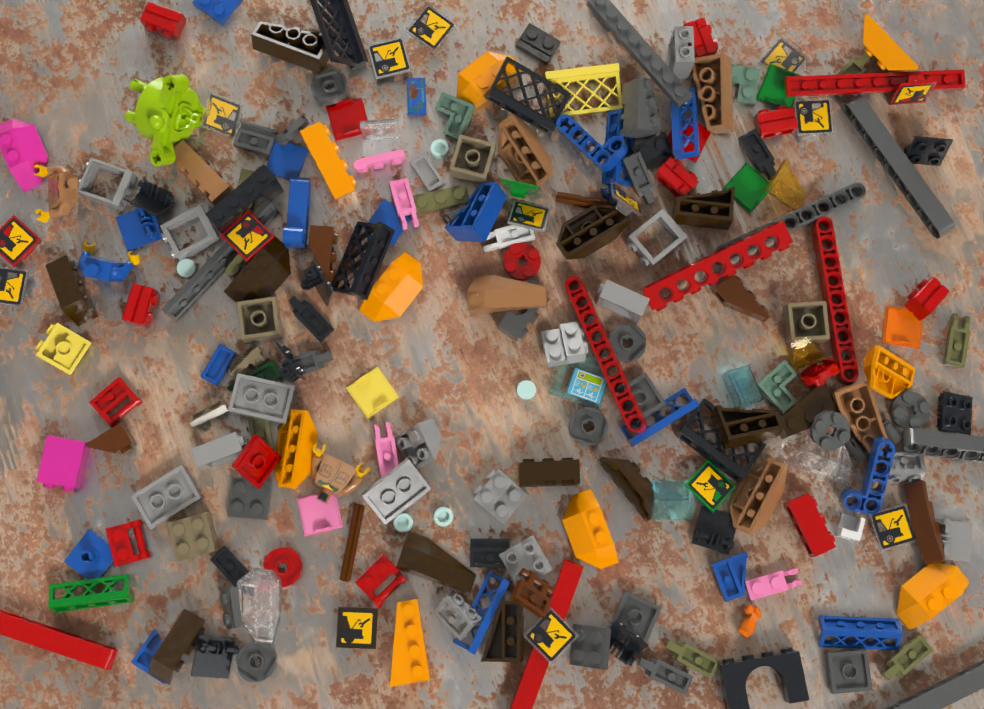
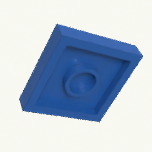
M88 529L64 561L87 580L103 578L113 565L109 543L90 529Z

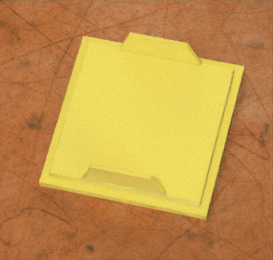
M378 366L346 387L367 419L399 398Z

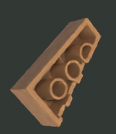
M724 53L697 57L692 68L693 78L696 81L697 93L701 100V108L707 130L714 134L733 132L732 58Z
M182 140L174 147L176 155L174 165L213 206L217 205L234 188L228 181L225 183L221 179L223 176L216 169L212 170L209 167V161L203 155L200 157L196 153L198 150L192 143L187 144Z

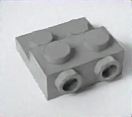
M578 321L559 324V329L541 331L547 367L586 361V354L589 353L587 342H583L582 338L585 337V331L582 326H579Z
M498 469L497 472L492 470L486 477L488 482L484 487L480 485L473 493L475 498L473 500L504 525L528 494Z

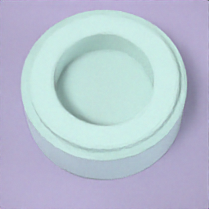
M442 139L434 140L430 146L432 156L437 159L445 158L449 153L448 143Z
M182 259L177 264V272L183 278H192L197 272V266L190 259Z
M525 380L519 383L517 394L521 399L530 400L535 396L536 387L533 382Z
M440 507L434 513V521L439 526H448L453 521V513L447 507Z
M400 513L394 518L393 524L397 531L404 533L411 530L413 519L407 513Z

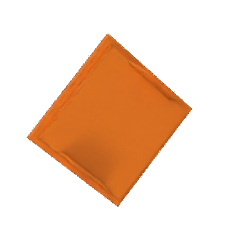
M886 306L882 343L920 349L923 320H918L913 315V312L906 308Z

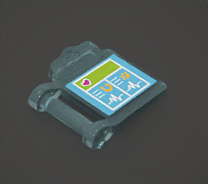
M586 357L584 362L560 365L553 387H550L548 393L599 410L608 383L597 358ZM567 367H573L565 392L560 391Z

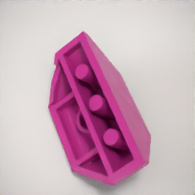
M15 119L0 124V149L10 172L22 191L26 192L42 185L43 177L34 175L39 173L40 168H35L34 166L41 165L47 167L49 157L36 126Z

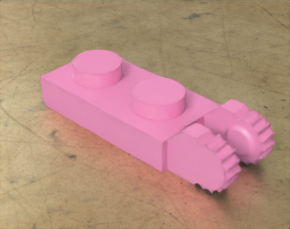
M401 149L357 159L353 163V167L356 172L365 173L369 168L381 169L386 164L399 165L406 159L404 151Z
M408 179L389 181V188L402 229H407V221L405 219L407 215H411L414 228L418 227L417 210Z
M390 422L385 423L384 426L387 438H380L378 424L373 425L380 479L399 465Z
M798 568L786 571L781 570L746 580L744 584L749 600H755L802 585V580L786 583L784 577L798 573Z

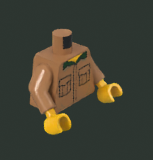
M35 165V168H40L39 173L34 174L35 176L44 178L49 175V212L37 209L35 213L41 216L36 218V220L46 223L49 218L53 219L68 215L78 202V176L71 174V171L63 166H49L47 168Z
M316 442L313 446L314 454L311 462L312 480L315 487L321 489L316 499L327 504L331 495L340 498L342 495L347 496L357 490L364 475L370 471V467L363 471L361 469L363 463L355 468L326 453L322 455L326 450V444L323 445L322 450H319L317 448L318 442Z

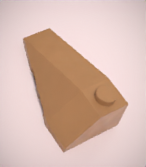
M496 275L474 277L467 291L468 311L475 314L548 307L547 287Z
M858 380L841 386L833 392L838 412L847 418L851 430L870 455L873 441L878 437L887 438L868 381Z

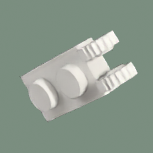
M515 225L495 229L489 233L486 241L496 237L497 243L488 244L483 249L484 252H489L498 248L510 247L514 243H525L535 240L534 231Z

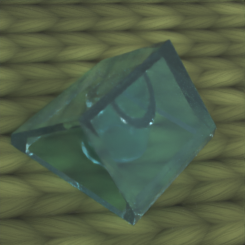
M749 364L731 369L722 375L735 407H741L742 409L764 400L762 392L755 386L757 381Z
M651 481L653 484L651 488L654 490L653 520H692L694 495L685 486L687 481Z

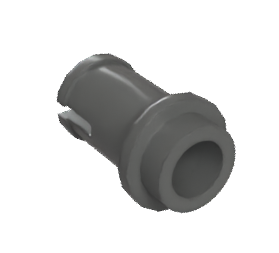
M462 204L450 214H446L444 218L446 224H452L457 218L456 213L458 210L465 208Z
M888 419L883 420L882 423L887 438L893 444L897 443L902 436L894 428L892 421Z
M855 437L845 443L855 457L854 460H857L858 463L869 457L866 454L868 452L864 451Z

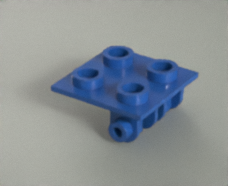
M140 207L116 217L127 251L163 239L156 216L147 213L146 210Z

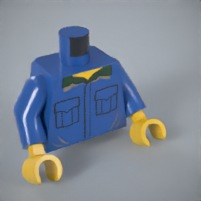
M85 240L83 252L78 261V268L83 271L82 275L107 282H124V279L129 275L134 265L140 264V253L134 255L133 251L128 252L129 261L125 263L93 256L92 254L95 253V242H93V245H87V240Z

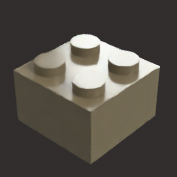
M460 134L449 169L450 176L477 184L487 182L496 153V144Z
M275 296L237 302L241 340L245 344L283 338L280 306Z
M826 301L787 303L782 308L786 345L824 343L830 339Z
M205 512L168 523L176 562L187 561L220 550L211 513Z

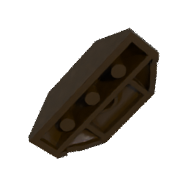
M593 205L562 224L556 246L566 260L585 258L614 241L631 222V219L621 205Z
M275 236L253 257L223 292L236 303L271 297L291 274L289 249Z
M599 458L597 462L645 522L649 521L652 516L654 495L651 481L647 477L643 478L639 473L641 470L634 461L631 463L629 460Z

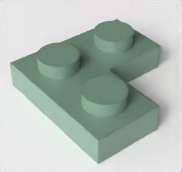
M732 64V85L738 86L737 104L755 105L761 69Z
M442 92L435 109L450 115L443 133L456 139L459 138L460 134L464 135L476 106Z
M786 360L778 364L755 385L780 414L787 411L797 401L784 387L797 375L796 371Z

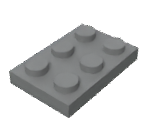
M237 373L228 412L286 424L295 386Z
M406 458L361 493V495L386 525L432 488L412 462Z
M180 465L131 495L151 530L203 499L184 465Z

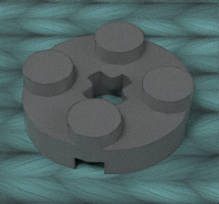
M327 70L318 74L314 83L312 81L311 91L313 97L321 106H327L346 100L349 86L346 77L342 73L340 75L334 70ZM329 85L333 87L332 89L327 90Z
M304 115L300 116L283 133L281 132L275 140L284 147L310 124L308 119Z
M619 325L609 335L619 361L624 363L636 361L645 351V334L635 325ZM630 339L632 347H624L622 340Z
M907 391L896 396L890 404L891 419L897 427L903 430L923 427L929 420L931 405L922 395L916 392ZM906 407H912L914 414L908 416Z
M585 407L575 412L569 422L570 435L580 445H597L605 438L608 431V423L600 410L593 407ZM588 421L592 422L591 426L594 429L586 432L583 424H587Z
M831 410L820 412L815 416L814 422L810 426L811 439L816 445L825 450L838 449L850 440V424L847 418L839 412ZM828 426L834 428L831 435L829 433L826 434Z
M253 641L243 646L236 658L240 676L249 682H260L269 678L277 666V654L274 649L262 641ZM259 656L261 658L260 661L262 662L261 666L257 665L256 667H254V662L252 661V658H257Z

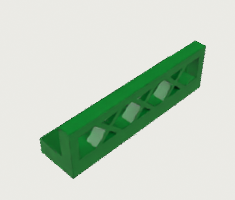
M129 574L49 585L48 608L54 613L134 603V594L130 591ZM124 580V590L115 591L112 588L117 581ZM103 583L107 586L102 593L96 594L92 591L97 584ZM78 586H84L87 589L81 596L73 594ZM56 589L67 591L61 599H55Z

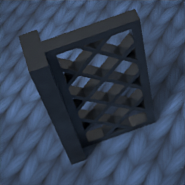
M310 0L330 62L350 65L351 70H357L369 62L348 0H318L322 7L317 0Z
M507 56L484 98L515 114L543 132L550 134L554 132L557 126L556 121L560 117L571 93ZM508 63L514 66L516 74L507 76L505 68ZM521 75H530L532 83L523 85ZM517 76L520 87L511 89L509 78ZM505 80L508 90L502 92L496 86L499 81ZM537 84H545L548 92L539 94ZM533 85L536 96L527 98L525 88ZM521 89L524 99L520 101L514 99L512 91ZM559 92L564 95L562 102L556 104L553 93ZM549 95L552 105L543 107L541 97ZM537 98L540 109L534 110L530 107L529 100ZM553 107L555 113L553 120L546 117L545 109Z
M357 221L332 282V292L367 300L395 230L383 222L374 224ZM363 227L365 229V232L359 235ZM367 237L368 241L362 245V241ZM358 246V249L352 252L354 247ZM360 255L361 258L355 262L354 259ZM350 263L351 266L346 270L347 264ZM353 272L354 276L348 280L347 276ZM343 280L344 284L338 288L340 281Z
M703 398L699 404L700 406L694 410L675 436L738 483L745 478L748 470L763 451L766 444L762 441L755 442L759 446L756 452H749L748 444L744 445L745 453L736 454L735 447H732V454L725 455L722 452V444L714 422V429H704L703 420H710L712 417H702L701 408L705 405L712 413L715 406ZM692 421H699L701 431L692 430L689 424ZM715 432L716 443L708 442L705 433ZM746 456L747 465L745 468L738 464L737 457Z

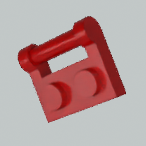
M118 377L89 403L112 428L134 407H139L143 402L125 381ZM129 396L131 401L111 417L108 413Z
M141 519L105 529L114 567L151 557L150 552H147L141 529ZM133 528L139 550L138 555H133L128 529Z
M383 554L355 583L380 608L384 604L383 601L408 579ZM393 573L396 578L376 596L373 592Z

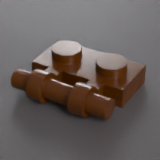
M522 568L519 574L524 577V580H517L511 599L539 618H544L552 600L546 594L551 595L554 588L546 580L539 579L533 571Z

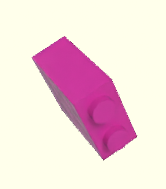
M47 435L36 482L43 483L42 487L53 489L55 485L62 486L61 490L74 492V488L81 489L90 448L86 445L87 442Z

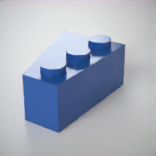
M481 182L467 199L469 203L463 210H458L456 213L457 218L452 224L448 223L445 229L456 241L486 242L507 195L496 182Z

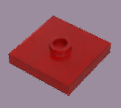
M254 434L231 467L255 488L260 489L282 457L263 439Z

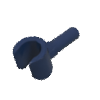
M608 184V188L600 187L602 198H607L611 205L615 206L616 203L612 197L611 185Z

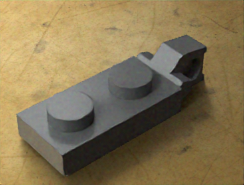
M637 152L621 159L638 197H642L646 205L654 202L655 200L651 193L655 191L654 183L641 153Z
M313 350L293 358V361L299 363L304 369L305 373L303 375L320 370L325 367L324 363L334 360L330 351L321 354L320 350ZM287 359L278 362L280 371L289 364Z
M640 657L637 662L639 666L646 669L644 674L648 675V677L686 695L694 676L651 657L650 661Z

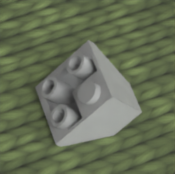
M432 418L417 423L394 439L404 460L408 458L415 468L419 469L437 458L441 434Z

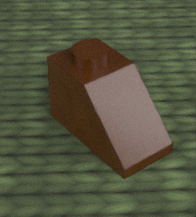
M119 423L86 445L89 448L125 455L133 450L132 447L137 445L127 426Z

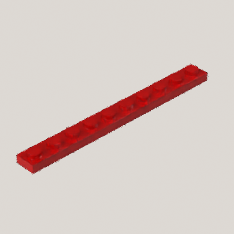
M964 69L791 76L784 78L785 97L891 93L897 90L900 83H907L909 76L923 75L926 81H937L933 91L961 90L966 88Z

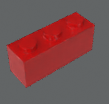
M806 493L784 503L810 557H816L836 547L833 534L830 531L828 532L825 526L827 524L823 514H819L816 508L818 504L814 496Z

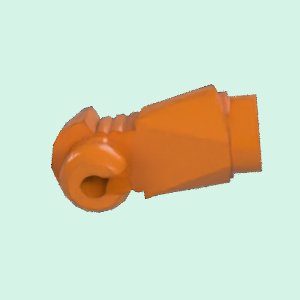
M751 604L745 606L744 613L747 615L737 631L746 639L751 634H754L756 623L759 618H762L760 610Z

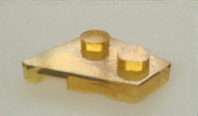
M783 160L765 191L795 211L799 209L807 195L803 187L800 186L796 174H793L789 166L790 162Z
M809 337L790 343L789 365L794 370L803 369L807 365L826 359L822 350H819Z

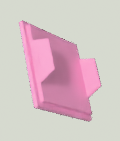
M319 493L297 498L305 536L343 527L337 497L331 495L327 504L316 499Z

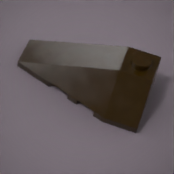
M408 531L396 569L471 594L476 574L429 538Z

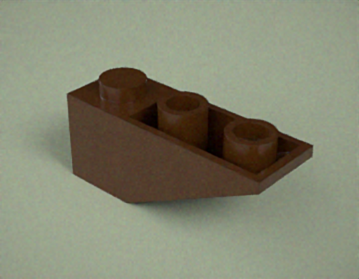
M311 225L309 245L317 264L323 271L324 279L331 283L335 277V270H332V265L336 263L337 253L334 251V244H338V233H336L334 227Z
M732 275L727 277L712 291L725 307L762 322L770 318L768 310L763 305H759L755 300V295L750 290L747 291L742 280L738 276Z

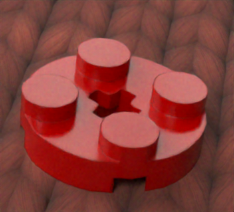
M523 242L514 243L504 254V269L515 280H528L535 276L540 269L541 258L539 251L531 244ZM524 257L527 264L519 266L517 259Z
M827 358L822 360L823 364L817 365V363H814L801 372L802 377H800L803 385L815 384L816 387H819L826 383L827 378L837 375L840 369L835 359Z
M278 548L272 550L263 562L264 576L273 586L288 587L300 579L304 567L300 555L293 549ZM286 562L288 564L287 572H279V563L284 564Z

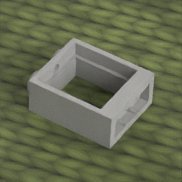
M675 26L668 44L669 68L679 79H688L695 63L693 26Z
M91 157L84 167L82 179L78 181V193L84 198L124 211L128 202L123 200V198L132 193L138 177L132 171ZM99 169L122 177L113 201L90 193Z
M201 204L160 225L163 231L160 234L165 243L169 242L171 246L169 251L174 259L177 258L179 261L189 259L221 242L212 222L205 215L206 211ZM198 216L209 236L180 251L170 231Z
M662 209L628 236L627 246L632 252L636 251L644 266L652 269L684 243L688 236L669 214ZM658 221L673 238L674 242L653 258L638 241L637 237Z
M607 280L605 285L601 283L595 296L598 299L596 305L635 323H638L650 300L610 280Z
M233 432L191 449L197 468L208 470L237 459L249 441L247 437Z

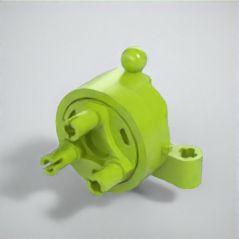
M184 74L157 78L149 84L134 79L130 83V89L141 93L135 112L128 110L124 118L128 122L135 124L139 134L153 141L150 161L154 166L159 167L173 164L176 159L173 144L187 140L194 128L202 126L206 108L200 104L197 93L189 88V80Z

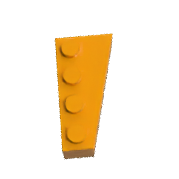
M319 121L301 130V137L305 141L335 201L354 192V186L357 185L352 175L348 176L345 170L348 166L344 158H339L337 154L339 149L335 141H330L328 137L330 131L326 124L322 125Z
M418 598L397 602L390 687L431 679Z

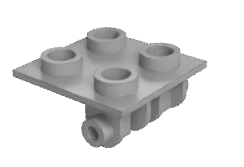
M935 519L936 522H939L945 559L970 562L973 523L951 521L950 519Z
M533 535L499 554L515 585L517 580H524V577L519 574L522 568L533 571L538 578L553 570Z

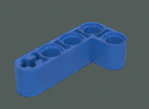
M564 114L558 117L556 125L563 136L601 171H610L627 154L628 148L621 137L613 136L602 146L569 115ZM578 135H582L579 140H575ZM616 145H621L618 150H614ZM595 146L593 151L588 152L590 147ZM608 158L605 163L600 164L602 159Z
M290 178L287 227L283 228V244L288 249H306L311 194L310 178Z
M878 437L873 441L861 491L845 489L841 492L840 501L848 510L870 515L877 514L880 511L895 454V446L887 438ZM883 462L882 468L875 470V466ZM878 481V486L871 489V484ZM850 496H855L852 503H847V499ZM874 500L872 506L866 507L868 501Z

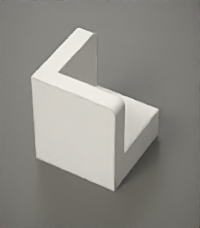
M841 514L835 536L854 542L860 541L865 518Z

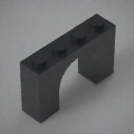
M263 164L205 215L222 234L238 220L241 212L250 203L261 197L272 202L284 191L275 175Z
M792 647L780 649V653L773 654V651L761 652V656L754 657L753 654L743 655L741 660L734 661V658L722 659V663L718 666L726 709H750L746 692V681L749 674L761 666H769L778 673L785 702L791 704L808 701L809 695L800 652L793 650Z

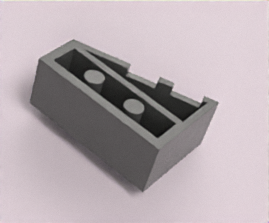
M638 77L623 85L622 105L624 106V114L621 115V120L623 121V129L620 130L621 136L645 140L661 132L653 90L654 86L651 79Z

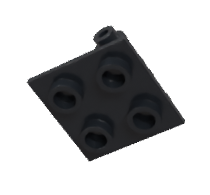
M915 136L912 143L905 146L904 153H906L912 164L940 166L953 139Z
M140 180L138 182L140 189L123 198L132 206L140 207L146 210L147 213L156 216L176 204L173 202L175 196L172 192L162 187L158 188L156 184L153 185V183L147 180Z
M311 261L310 267L303 273L300 286L304 290L315 287L325 305L328 306L333 294V287L329 281L324 279L321 267L319 265L316 266L315 262Z
M277 342V346L289 362V364L281 369V376L289 382H294L299 378L306 380L303 376L305 373L304 369L299 363L293 361L295 356L289 347L287 348L286 345L282 346Z
M946 391L940 393V396H938V407L941 408H937V410L942 411V413L937 414V416L941 417L937 418L936 427L938 431L971 435L973 397Z
M701 506L691 543L729 555L730 550L734 547L733 539L736 528L733 527L731 514L718 510L712 513L707 507Z
M614 621L608 627L611 629L610 654H613L617 648L618 651L615 657L617 658L620 655L618 659L625 665L629 664L631 666L635 661L634 658L648 647V644L640 636L630 632L625 625Z
M198 635L191 676L228 679L232 656L239 652V646L235 644L236 639Z

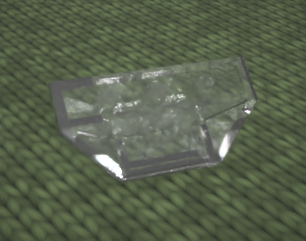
M807 432L780 445L776 461L786 464L789 469L846 488L851 487L855 468L845 445L835 450H825L812 441L810 433Z
M253 568L237 581L242 624L251 634L253 641L273 644L281 618V579L274 570Z

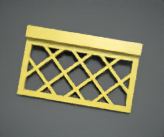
M619 63L547 71L544 74V78L554 84H558L573 96L570 102L565 105L561 115L573 116L623 109ZM615 77L616 85L611 90L604 82L607 78ZM589 80H595L599 84L594 92L585 86ZM571 82H576L581 86L576 94L567 88ZM601 86L610 92L604 100L595 94ZM583 88L591 94L586 102L577 96ZM559 93L558 96L553 94L555 102H562V100L559 99L561 93ZM612 94L618 99V106H610L605 101ZM547 95L548 106H550L552 103L550 96ZM593 96L601 102L598 108H592L587 104ZM574 99L583 104L580 110L575 111L569 106ZM553 107L549 108L550 118H554L555 113H553Z

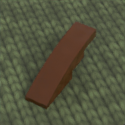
M920 480L904 484L912 526L924 563L928 565L945 561L939 522L935 521L933 504L928 500L926 482Z

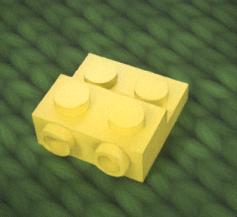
M57 322L56 325L51 324L45 334L49 336L45 342L41 340L35 348L38 351L36 356L71 375L92 342Z

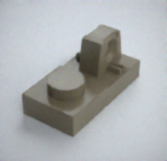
M252 344L227 370L228 374L236 380L237 373H246L249 363L256 368L260 367L265 362L264 357L260 354L261 350Z
M223 398L189 416V423L192 428L197 427L203 434L212 429L210 419L212 420L215 417L218 419L226 414L228 404Z

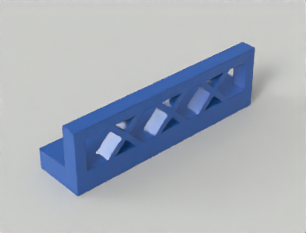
M695 88L689 89L693 96L687 104L684 103L677 108L670 100L673 152L678 160L700 156ZM687 110L693 113L688 121L683 118ZM688 126L694 130L689 137L684 135V131ZM692 143L695 151L685 152V147Z
M623 109L608 112L605 143L613 136H619L624 141V136L620 135V130L623 129V121L621 120V115L624 114ZM627 137L628 142L626 146L628 151L625 155L626 157L632 155L630 150L634 146V138ZM616 145L614 150H618L621 145ZM622 160L610 171L603 172L602 184L617 183L625 187L631 186V181ZM622 170L625 174V180L621 179Z
M683 388L664 400L666 406L672 407L671 414L667 417L659 415V410L657 414L650 415L656 417L655 423L651 427L647 426L643 433L631 438L626 430V424L620 427L631 447H634L700 406L697 400H693L686 388ZM681 394H684L689 402L683 407L675 405L677 397ZM636 423V424H634L633 426H638V427H640L641 424H637V423Z
M490 571L488 572L471 606L473 609H475L476 605L478 606L479 610L477 613H480L482 622L470 630L473 636L470 646L459 641L457 637L454 641L455 644L474 655L476 654L510 581ZM490 577L501 581L498 589L489 591L487 583ZM486 587L487 593L482 594ZM496 592L495 595H494V597H493V599H492L491 593ZM489 595L490 606L481 609L478 602L480 597ZM487 610L485 616L483 617L482 612ZM478 628L476 634L474 635L473 630Z
M819 616L818 619L821 631L818 640L819 647L899 650L903 631L898 619ZM826 636L836 637L833 640H825ZM848 637H855V639L852 641L844 640ZM869 637L875 638V640H873L872 642L864 641ZM889 638L895 639L894 643H885L884 641Z

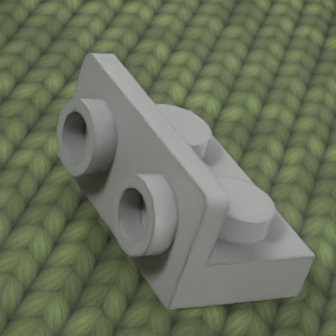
M895 452L888 482L895 484L923 480L927 473L923 455Z
M456 592L445 596L433 613L460 641L465 639L473 626L482 620L477 611L471 608L464 601L463 597Z

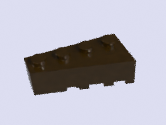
M259 21L251 33L254 50L320 74L329 60L319 30L303 31L300 27L284 28L281 24Z

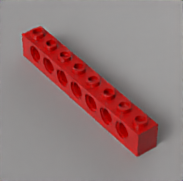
M779 220L641 289L645 297L650 299L648 304L652 311L655 309L660 311L666 308V304L671 301L674 303L684 299V295L691 293V295L701 291V287L706 284L709 286L719 282V278L726 276V278L736 274V270L741 267L746 269L753 266L754 261L758 259L765 260L771 257V253L776 250L781 252L790 247L789 244L793 243V240L784 221ZM769 236H772L774 244L767 247L765 241ZM751 245H755L757 248L754 255H749L747 251ZM732 254L739 255V261L735 264L730 262ZM716 262H720L722 265L719 272H713L712 266ZM703 271L704 278L700 281L695 280V273ZM681 279L687 281V286L684 289L677 287V283ZM668 288L670 294L667 297H661V289Z

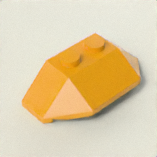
M868 14L864 16L863 44L866 47L863 50L870 57L874 55L878 59L876 63L883 70L887 68L889 71H918L920 69Z
M487 51L459 72L456 98L475 105V109L486 102L487 99L484 97L487 91H489L507 55ZM508 63L505 68L507 76L516 74L514 66ZM517 76L509 78V82L513 81ZM505 80L499 81L496 88L499 90L506 86Z
M404 252L389 265L374 284L368 299L363 301L359 311L373 322L401 317L423 289L421 263L407 252Z
M875 345L867 350L863 369L869 387L888 399H893L905 389L912 387L916 368L883 347Z
M291 409L287 423L282 424L279 428L275 451L282 458L273 469L278 481V487L296 489L311 473V462L314 454L313 446L317 442L318 432L309 412L306 410Z
M588 489L572 495L562 522L575 557L599 569L618 563L612 537L592 490Z
M941 563L928 564L900 586L896 615L905 627L911 630L935 617L961 596L969 581L957 566Z

